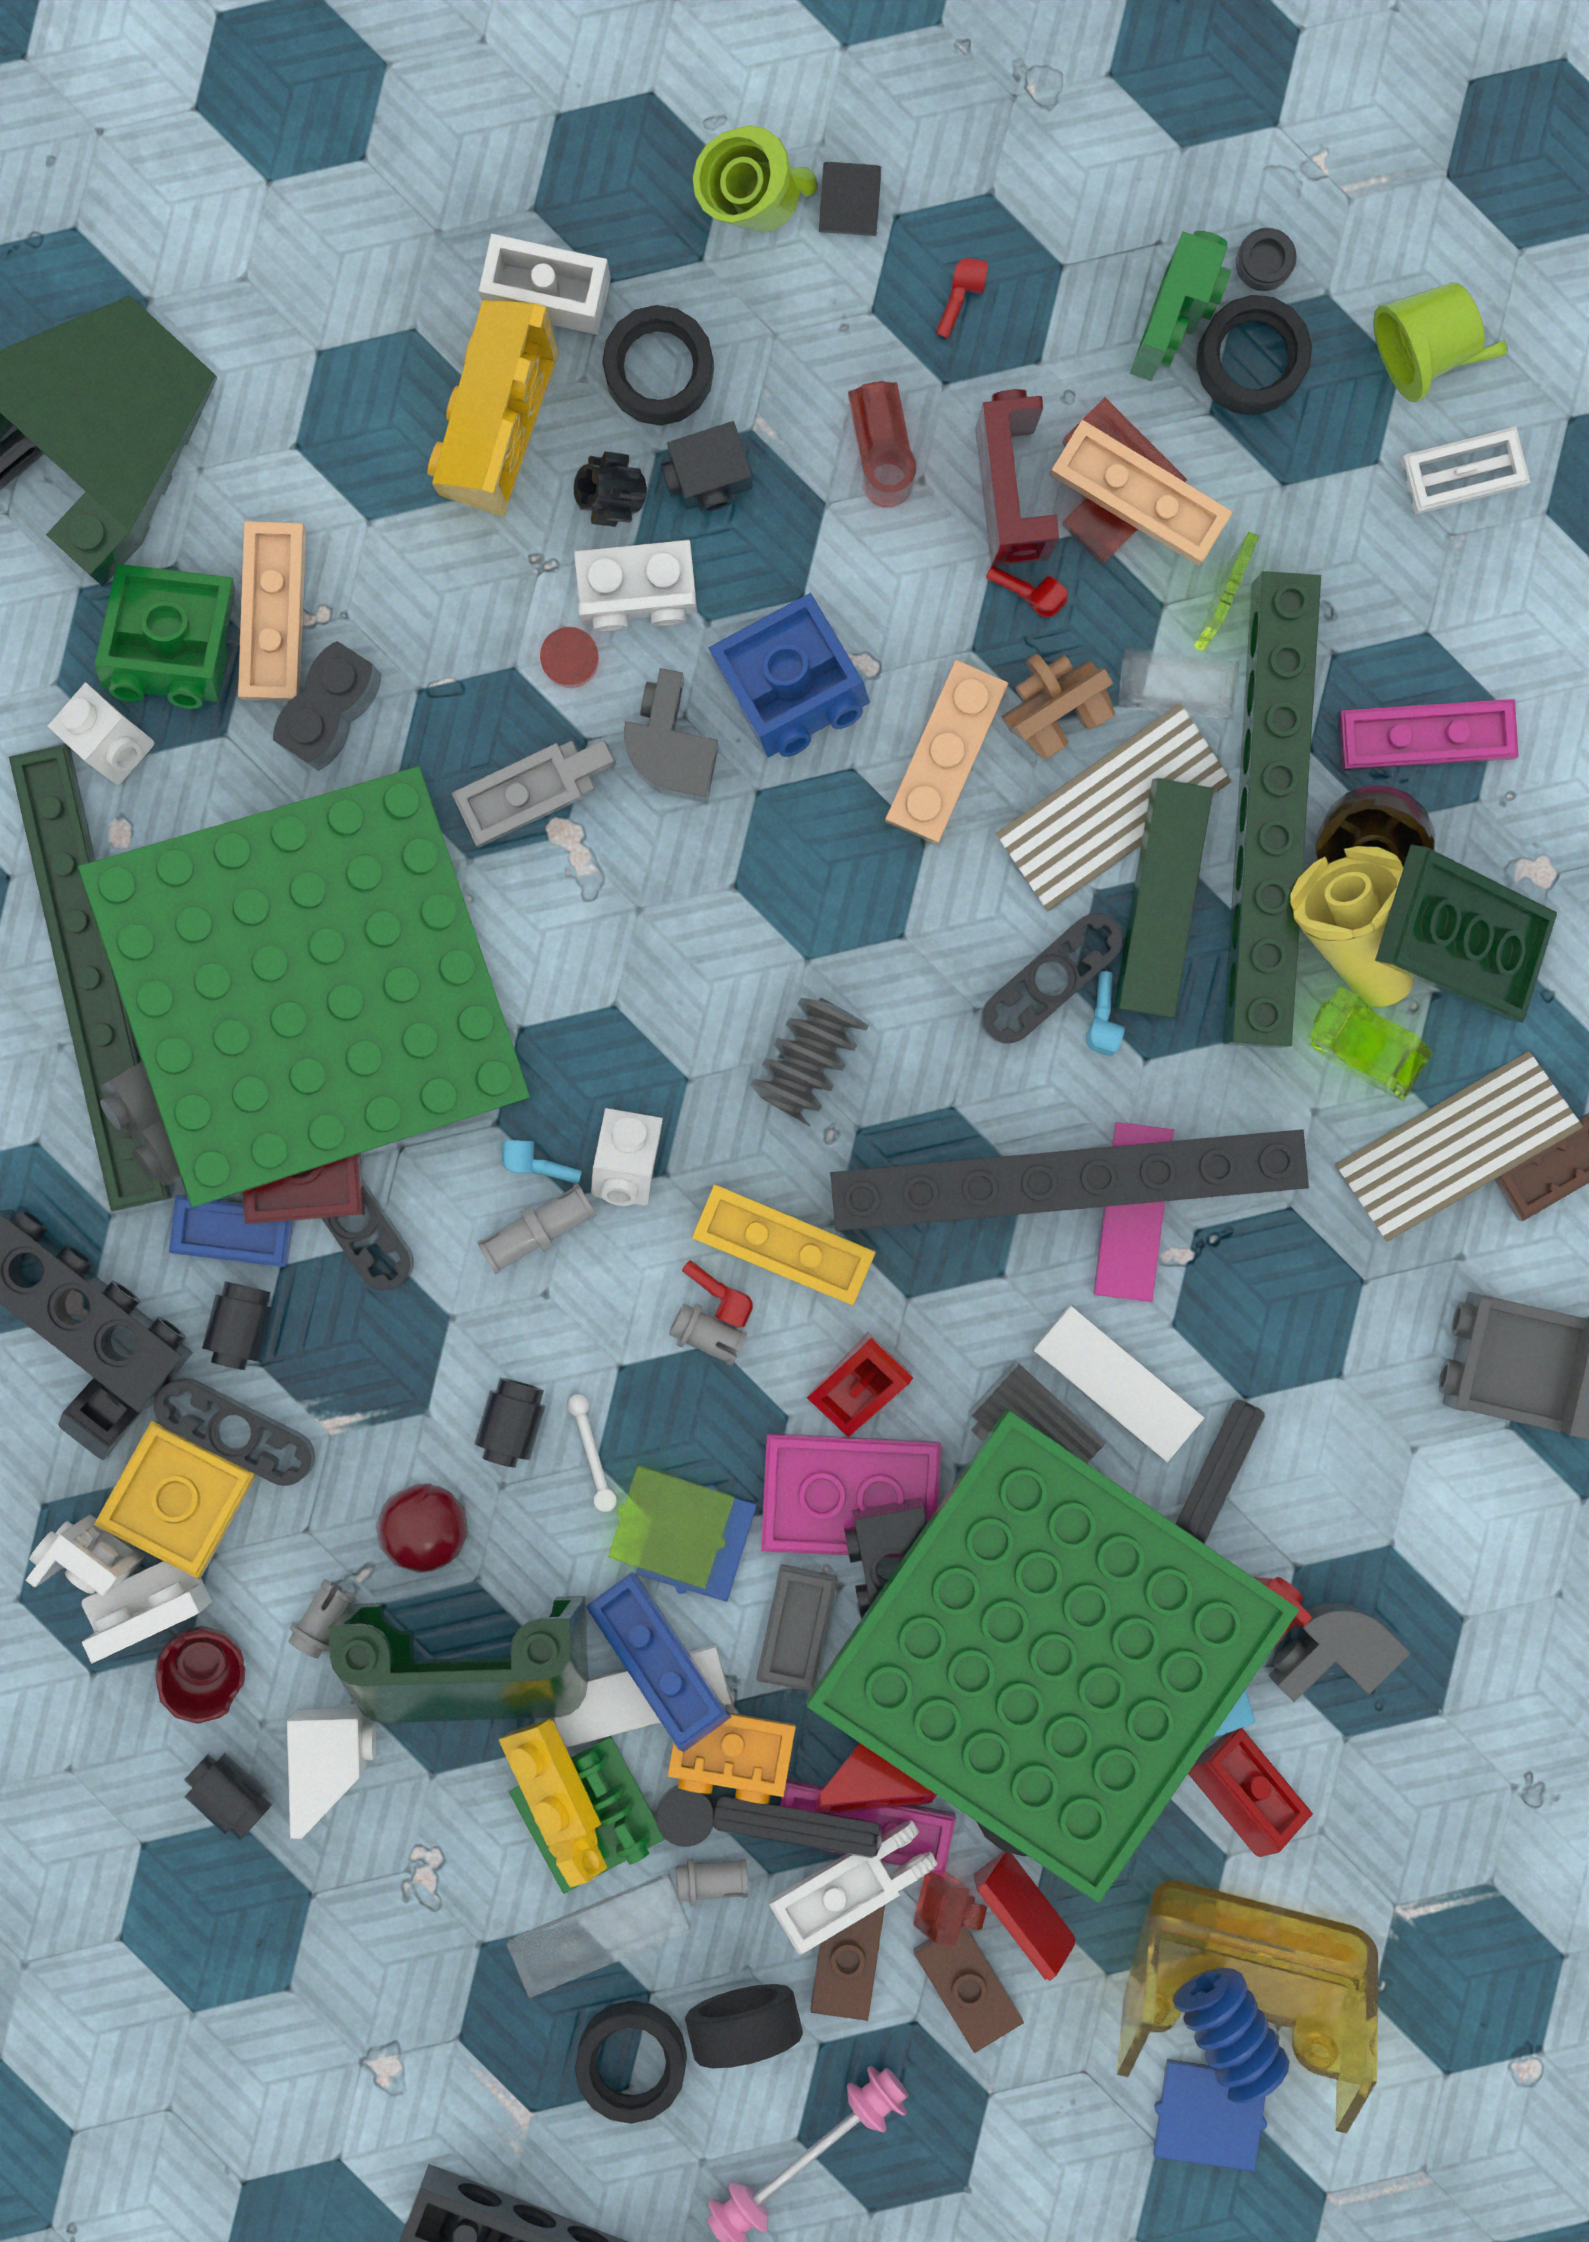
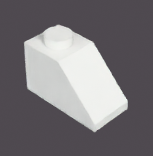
M358 1708L295 1710L287 1720L290 1839H302L360 1778L367 1767V1760H375L377 1746L375 1724H366V1717Z

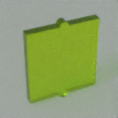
M1248 531L1229 560L1193 645L1194 648L1204 652L1222 626L1259 535Z
M638 1465L626 1503L621 1504L617 1509V1514L621 1518L608 1557L705 1589L717 1550L722 1549L726 1543L722 1534L735 1496Z

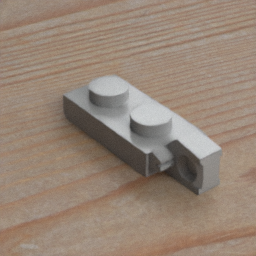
M605 740L580 752L577 751L573 741L561 746L556 743L456 790L452 795L476 846L482 847L583 799V795L595 790L590 778L617 765Z

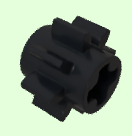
M604 451L602 457L590 456L588 464L583 465L578 470L574 480V497L580 510L592 511L591 524L616 527L618 521L630 523L632 521V514L639 512L643 507L647 494L646 481L640 468L628 467V454Z

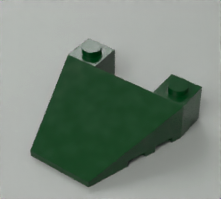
M130 295L0 350V439L14 425L85 491L46 536L102 587L114 575L116 564H125L143 544L150 528L148 524L161 495H165L173 478L171 473L184 444H188L217 380V376Z

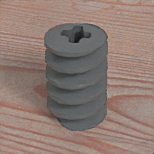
M821 997L819 1000L807 998L799 1000L797 1005L808 1017L807 1021L794 1018L788 1019L785 1025L796 1037L795 1041L777 1038L774 1046L782 1054L784 1060L779 1061L765 1058L762 1066L773 1079L771 1081L753 1079L750 1084L760 1098L809 1127L811 1125L802 1116L800 1110L819 1111L822 1107V1104L812 1093L813 1088L831 1091L834 1087V1084L823 1071L825 1068L843 1071L846 1066L835 1052L836 1049L841 1048L855 1051L858 1046L847 1030L849 1028L867 1030L869 1027L862 1020Z

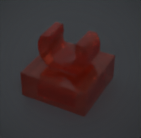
M945 1871V1874L929 1872L924 1876L913 1925L935 1944L956 1947L961 1927L982 1930L987 1906L974 1903L976 1897L969 1894L970 1889L949 1872Z

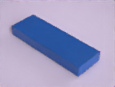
M631 1572L585 1606L680 1751L685 1752L731 1718V1715L638 1575Z

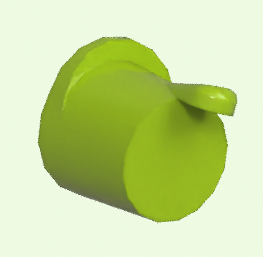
M752 125L721 133L706 144L696 160L693 173L695 197L703 211L718 221L759 233L777 230L787 223L797 209L800 192L805 197H809L818 190L816 176L808 167L792 168L790 166L789 154L780 138L763 127Z
M1456 282L1380 305L1374 312L1373 328L1379 354L1392 383L1409 402L1416 403L1423 400L1429 393L1431 381L1457 366L1499 358L1508 353L1505 340L1484 348L1485 334L1480 312L1466 288Z

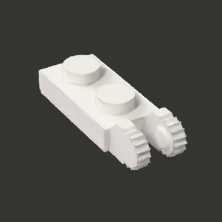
M906 1821L882 1834V1844L876 1857L867 1858L845 1854L769 1900L771 1909L799 1955L804 1954L899 1897L900 1890L917 1881L937 1866L938 1863L930 1851L913 1857L891 1875L881 1858L896 1849L909 1844L915 1838L919 1831L913 1821Z

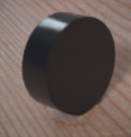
M1261 228L1251 232L1243 240L1236 255V269L1239 277L1247 286L1258 291H1271L1282 286L1288 280L1296 265L1297 254L1292 240L1278 229Z
M675 1786L669 1789L659 1801L656 1814L658 1829L662 1836L674 1845L681 1847L697 1845L708 1837L713 1828L714 1804L708 1794L686 1791Z

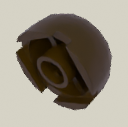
M1368 785L1344 794L1330 806L1317 834V859L1320 860L1326 856L1329 864L1347 857L1344 849L1356 846L1379 847L1395 854L1404 868L1410 845L1428 847L1435 851L1434 826L1426 809L1407 792L1391 786Z

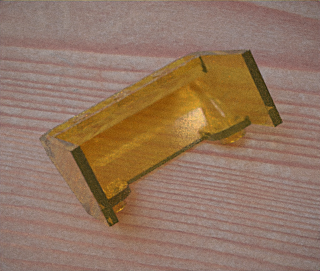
M1167 1881L1160 1884L1155 1889L1146 1908L1124 1993L1117 2075L1129 2077L1150 2032H1165L1176 2025L1182 2011L1176 2009L1172 1998L1176 1990L1184 1982L1210 1969L1232 1968L1242 1973L1248 1986L1247 1990L1253 1993L1258 2009L1263 2011L1268 2022L1293 2028L1292 2048L1299 2063L1314 2074L1336 2079L1335 2131L1347 2134L1377 2083L1378 1950L1374 1941L1363 1930L1349 1924L1181 1881Z

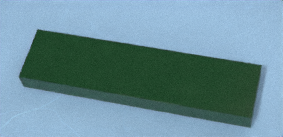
M1162 778L1152 779L1114 1009L1175 1018L1214 788Z

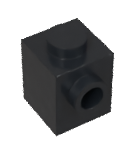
M734 421L667 442L670 460L660 463L670 496L682 494L686 510L698 506L701 513L719 510L734 502L732 495L753 489L752 474Z

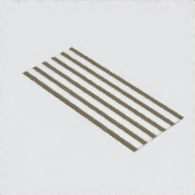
M1181 702L995 833L1047 912L1141 846L1152 779L1162 778L1214 788L1213 794L1231 782Z
M1528 1051L1335 1165L1386 1242L1582 1129L1583 1126L1531 1052Z

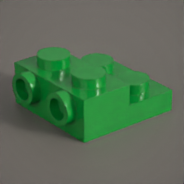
M1195 231L1193 235L1182 232L1167 264L1129 374L1152 381L1159 365L1170 367L1175 352L1177 353L1185 332L1192 334L1201 317L1211 320L1217 304H1220L1231 274L1230 269L1222 267L1228 248V242L1224 238L1207 231Z
M116 564L95 660V668L102 689H109V693L113 697L125 702H139L143 700L145 694L167 696L170 703L184 709H197L202 706L203 700L218 702L228 656L226 635L236 590L233 577Z

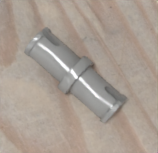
M577 1183L570 1190L534 1211L531 1206L520 1211L523 1216L522 1218L484 1240L477 1241V1244L490 1267L497 1274L501 1272V1269L541 1247L543 1252L553 1246L551 1240L597 1215Z

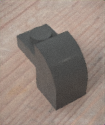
M660 668L657 683L646 682L641 704L640 716L650 718L649 725L625 721L624 739L628 755L638 775L653 789L669 796L708 803L719 748L718 740L675 731L685 682L683 672Z
M1325 1602L1305 1609L1313 1617L1306 1627L1301 1626L1309 1635L1301 1643L1295 1639L1287 1644L1274 1658L1273 1665L1276 1668L1268 1676L1295 1702L1336 1662L1364 1691L1370 1694L1411 1653L1381 1623L1364 1610L1347 1603Z

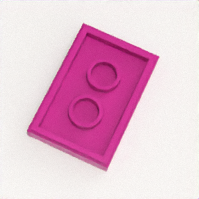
M767 1433L761 1551L849 1555L844 1528L855 1527L853 1510L859 1509L863 1511L868 1507L894 1502L899 1504L905 1500L920 1497L928 1523L938 1508L941 1442ZM888 1554L884 1556L891 1558H904V1556L900 1554Z

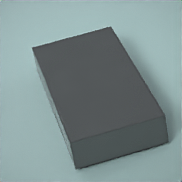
M780 1564L756 1676L757 1681L809 1692L813 1691L837 1575Z

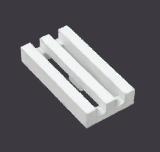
M1516 426L1406 454L1400 459L1402 471L1405 470L1407 474L1406 486L1408 493L1411 492L1413 503L1411 506L1414 515L1523 488L1531 483ZM1507 445L1509 454L1423 476L1421 474L1419 466ZM1508 467L1513 469L1514 474L1428 497L1426 494V488Z

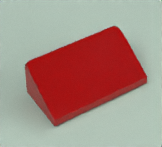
M1243 1728L1223 1735L1200 1755L1188 1773L1249 1849L1258 1857L1280 1853L1313 1815Z
M1003 1851L974 1873L977 1892L1044 1980L1048 1979L1051 1981L1057 1976L1074 1948L1075 1936L1013 1854Z

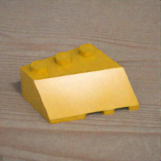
M482 300L474 332L467 346L459 386H455L448 403L446 420H449L444 441L436 442L428 464L427 474L433 476L432 485L439 496L501 517L505 516L559 355L548 311L545 306L528 302Z

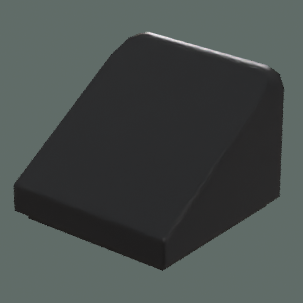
M841 162L823 163L819 232L866 236L877 235L881 166Z
M93 1378L62 1412L58 1426L96 1457L104 1460L143 1411L137 1412Z

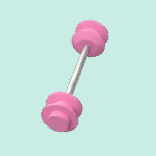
M869 2066L867 2068L870 2079L868 2084L861 2088L853 2083H849L847 2085L848 2103L853 2112L757 2193L748 2186L731 2182L729 2184L730 2200L722 2204L715 2199H711L708 2204L712 2215L707 2218V2222L720 2242H747L745 2233L752 2227L763 2233L767 2232L768 2215L763 2202L860 2121L867 2128L884 2133L887 2131L884 2117L893 2110L905 2116L907 2110L902 2101L908 2097V2093L894 2073L888 2068H885L880 2073L873 2066Z

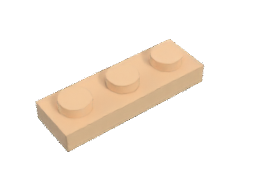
M1081 420L1049 474L1198 566L1206 558L1233 511L1084 420Z
M244 521L238 697L242 700L290 701L301 691L306 527L303 523Z
M955 660L885 822L938 845L1006 691L1008 682Z

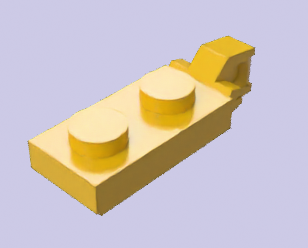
M547 1719L510 1731L498 1740L530 1807L535 1822L547 1846L549 1845V1851L557 1858L556 1865L570 1887L590 1882V1880L608 1868L597 1846L598 1841L595 1828L601 1825L554 1721Z

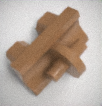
M1036 653L1026 659V665L1032 676L1015 686L1024 702L1001 717L1010 732L1023 739L1037 755L1043 759H1048L1065 748L1069 743L1057 722L1065 714L1074 709L1083 727L1087 729L1098 727L1115 715L1111 699L1106 690L1113 682L1105 668L1097 669L1089 660L1073 670L1070 661L1065 655L1047 665L1041 656Z

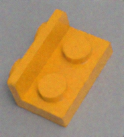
M729 1713L731 1715L730 1719L685 1752L680 1751L673 1742L667 1777L678 1778L677 1787L679 1789L712 1794L713 1785L736 1789L735 1798L759 1804H769L771 1795L784 1797L796 1726L786 1722Z

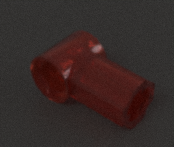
M885 381L863 384L857 389L848 391L847 394L863 473L862 487L866 496L874 504L881 507H895L910 497L916 475V460L910 450L897 382L890 383ZM893 464L903 471L905 478L895 485H885L875 478L873 472L880 465Z

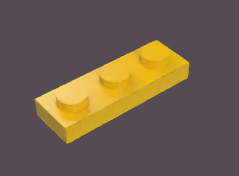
M716 1184L712 1188L692 1236V1239L854 1306L876 1253L872 1249Z

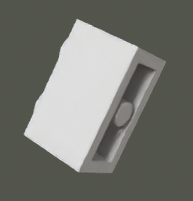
M491 233L478 292L481 300L528 302L545 306L551 325L599 335L611 276L607 259Z

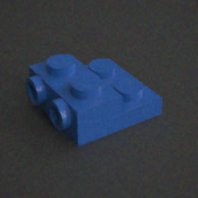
M811 592L708 647L715 664L737 700L743 716L767 758L778 752L783 757L794 756L802 752L811 742L810 735L830 724L834 729H843L854 724L863 713L862 707L870 703L864 681Z

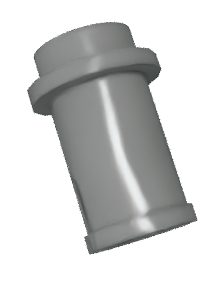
M697 1303L694 1308L683 1304L669 1331L670 1336L678 1339L677 1346L683 1347L687 1343L724 1361L726 1365L732 1366L737 1358L736 1352H740L747 1332L739 1331L702 1313V1306Z
M324 1579L321 1583V1588L299 1624L294 1622L291 1624L289 1629L293 1634L288 1642L301 1652L316 1659L320 1657L323 1650L329 1652L328 1627L348 1610L356 1597L348 1591L342 1592V1587Z
M687 1859V1865L676 1866L678 1902L689 1901L690 1907L696 1906V1900L730 1897L748 1898L746 1859L695 1865L693 1859Z

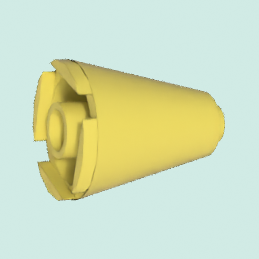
M1356 846L1344 849L1347 857L1328 864L1325 856L1314 862L1298 878L1290 894L1294 919L1299 928L1364 1004L1372 1007L1390 1006L1405 998L1414 985V978L1375 961L1403 866L1395 854L1379 847Z

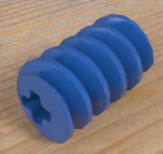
M1222 1967L1210 1969L1193 1976L1176 1990L1172 2000L1177 2010L1185 2012L1183 2020L1186 2027L1196 2031L1194 2034L1195 2043L1199 2048L1206 2050L1204 2054L1208 2066L1216 2069L1215 2076L1219 2085L1226 2088L1230 2087L1227 2099L1234 2103H1249L1271 2094L1283 2082L1288 2073L1290 2061L1284 2048L1279 2046L1274 2030L1268 2027L1269 2023L1262 2010L1258 2009L1253 1993L1247 1990L1248 1986L1242 1973L1232 1968Z

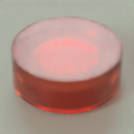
M563 627L553 631L544 640L540 650V662L545 674L552 682L561 687L575 688L586 684L593 678L599 666V652L594 640L588 633L575 627Z

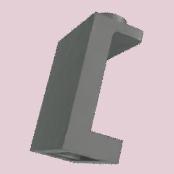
M1468 1292L1466 1303L1459 1302L1453 1316L1452 1335L1458 1337L1453 1360L1446 1359L1440 1373L1439 1392L1445 1394L1443 1404L1461 1411L1480 1413L1589 1440V1319Z

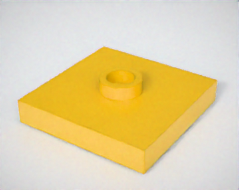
M151 1421L94 1525L191 1576L201 1579L257 1475Z

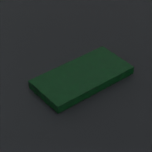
M1410 845L1375 961L1504 1019L1523 1023L1557 912L1428 847Z

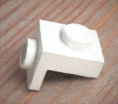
M86 682L48 725L85 762L116 785L124 781L154 746V740L129 721Z
M605 1108L593 1165L592 1196L603 1198L605 1201L618 1206L648 1204L663 1118Z

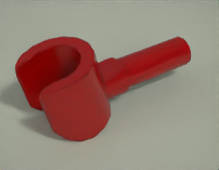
M964 258L957 263L949 301L935 334L949 339L963 305L965 291L979 294L984 293L988 269L986 261Z
M993 565L986 575V579L1025 599L1033 611L1043 618L1055 616L1068 602L1067 589L1049 575L1036 588L1027 581H1023Z
M689 1260L683 1267L682 1272L711 1295L721 1299L715 1317L736 1327H744L753 1309V1301L750 1296L727 1287L722 1282H718L692 1260Z

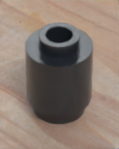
M224 1282L222 1294H215L202 1349L213 1351L211 1363L245 1370L247 1360L260 1361L273 1307L267 1306L271 1292Z
M499 1378L496 1390L489 1391L474 1442L475 1445L485 1449L482 1459L516 1468L518 1458L531 1459L546 1408L544 1404H541L544 1394L543 1389L519 1381Z
M226 1753L217 1761L210 1754H207L184 1779L192 1787L184 1798L222 1833L226 1834L230 1831L239 1840L248 1833L272 1806V1803L262 1795L265 1789Z

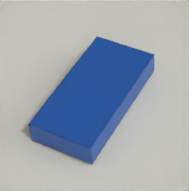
M176 1195L169 1253L287 1267L293 1221L248 1225L245 1224L243 1202L216 1200L191 1208L187 1195Z

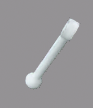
M575 1394L568 1399L567 1409L571 1415L576 1417L597 1492L594 1496V1505L599 1511L609 1512L616 1505L617 1495L615 1491L608 1488L587 1417V1412L590 1408L589 1400L584 1395Z

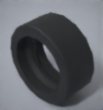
M1249 295L1230 301L1214 314L1198 343L1196 367L1203 388L1215 403L1234 413L1258 415L1277 409L1294 395L1310 368L1312 342L1307 325L1293 307L1275 297ZM1250 321L1261 322L1275 329L1284 339L1288 351L1287 367L1282 376L1271 386L1260 389L1243 388L1232 382L1223 371L1219 358L1221 343L1226 334L1235 326Z
M653 305L635 309L617 322L605 342L602 364L609 394L623 412L639 422L662 426L682 421L701 407L711 391L714 359L709 338L694 318L678 308ZM653 332L670 333L682 340L691 352L693 361L692 376L685 388L675 396L661 400L646 398L636 392L627 381L624 370L626 353L633 342L644 334Z
M755 1985L718 1994L700 2002L691 2008L685 2016L694 2060L699 2066L712 2069L732 2068L772 2058L792 2048L800 2042L803 2035L794 1992L786 1985Z
M626 2001L609 2005L592 2017L580 2037L574 2069L580 2093L593 2110L609 2120L633 2124L655 2118L672 2105L682 2089L687 2060L683 2034L671 2016L653 2004ZM626 2028L645 2030L654 2036L662 2046L666 2059L664 2074L657 2085L645 2093L636 2095L618 2093L608 2087L600 2077L596 2063L598 2050L604 2040L617 2030Z

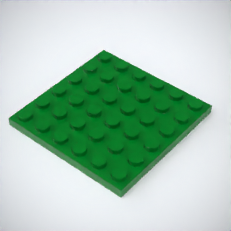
M420 766L78 866V872L191 1208L530 1098Z
M1006 1408L805 1703L807 1708L1097 1903H1100L1300 1609Z

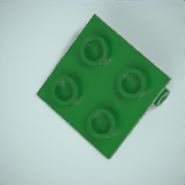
M612 1736L571 1757L601 1825L595 1828L598 1841L597 1846L608 1868L600 1874L626 1860L629 1865H632L649 1855L648 1849L664 1841L665 1838L660 1833L656 1818ZM518 1785L509 1790L508 1792L562 1893L565 1894L578 1887H570L556 1865L557 1858L549 1851V1845L547 1846L535 1822L520 1786Z

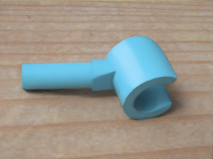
M1100 971L1098 973L1097 1004L1094 1018L1086 1035V1043L1091 1050L1111 1057L1120 1047L1125 1027L1108 1021L1111 1012L1113 973Z
M505 1140L502 1143V1164L511 1172L543 1174L577 1184L580 1180L581 1170L547 1160H535L534 1141Z

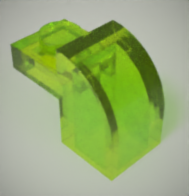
M1341 986L1338 987L1332 999L1326 1001L1319 1008L1313 1023L1314 1029L1309 1035L1312 1039L1309 1045L1322 1056L1362 1081L1404 1102L1433 1054V1051L1415 1033L1377 1015L1359 995Z

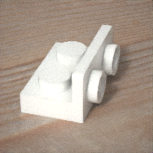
M690 540L574 551L579 597V617L582 625L593 624V631L611 632L628 628V620L651 618V625L653 626L678 625L686 622V614L697 613Z
M90 1514L74 1525L66 1521L56 1533L51 1531L47 1534L29 1558L36 1567L27 1577L26 1581L36 1588L65 1567L67 1569L65 1576L72 1584L87 1593L93 1594L96 1591L104 1597L133 1574L145 1558V1555L128 1542L95 1526L94 1523L97 1519Z
M162 1561L128 1577L104 1597L96 1592L82 1600V1607L94 1630L92 1635L82 1641V1645L92 1664L199 1614L212 1603V1600L202 1579H197Z

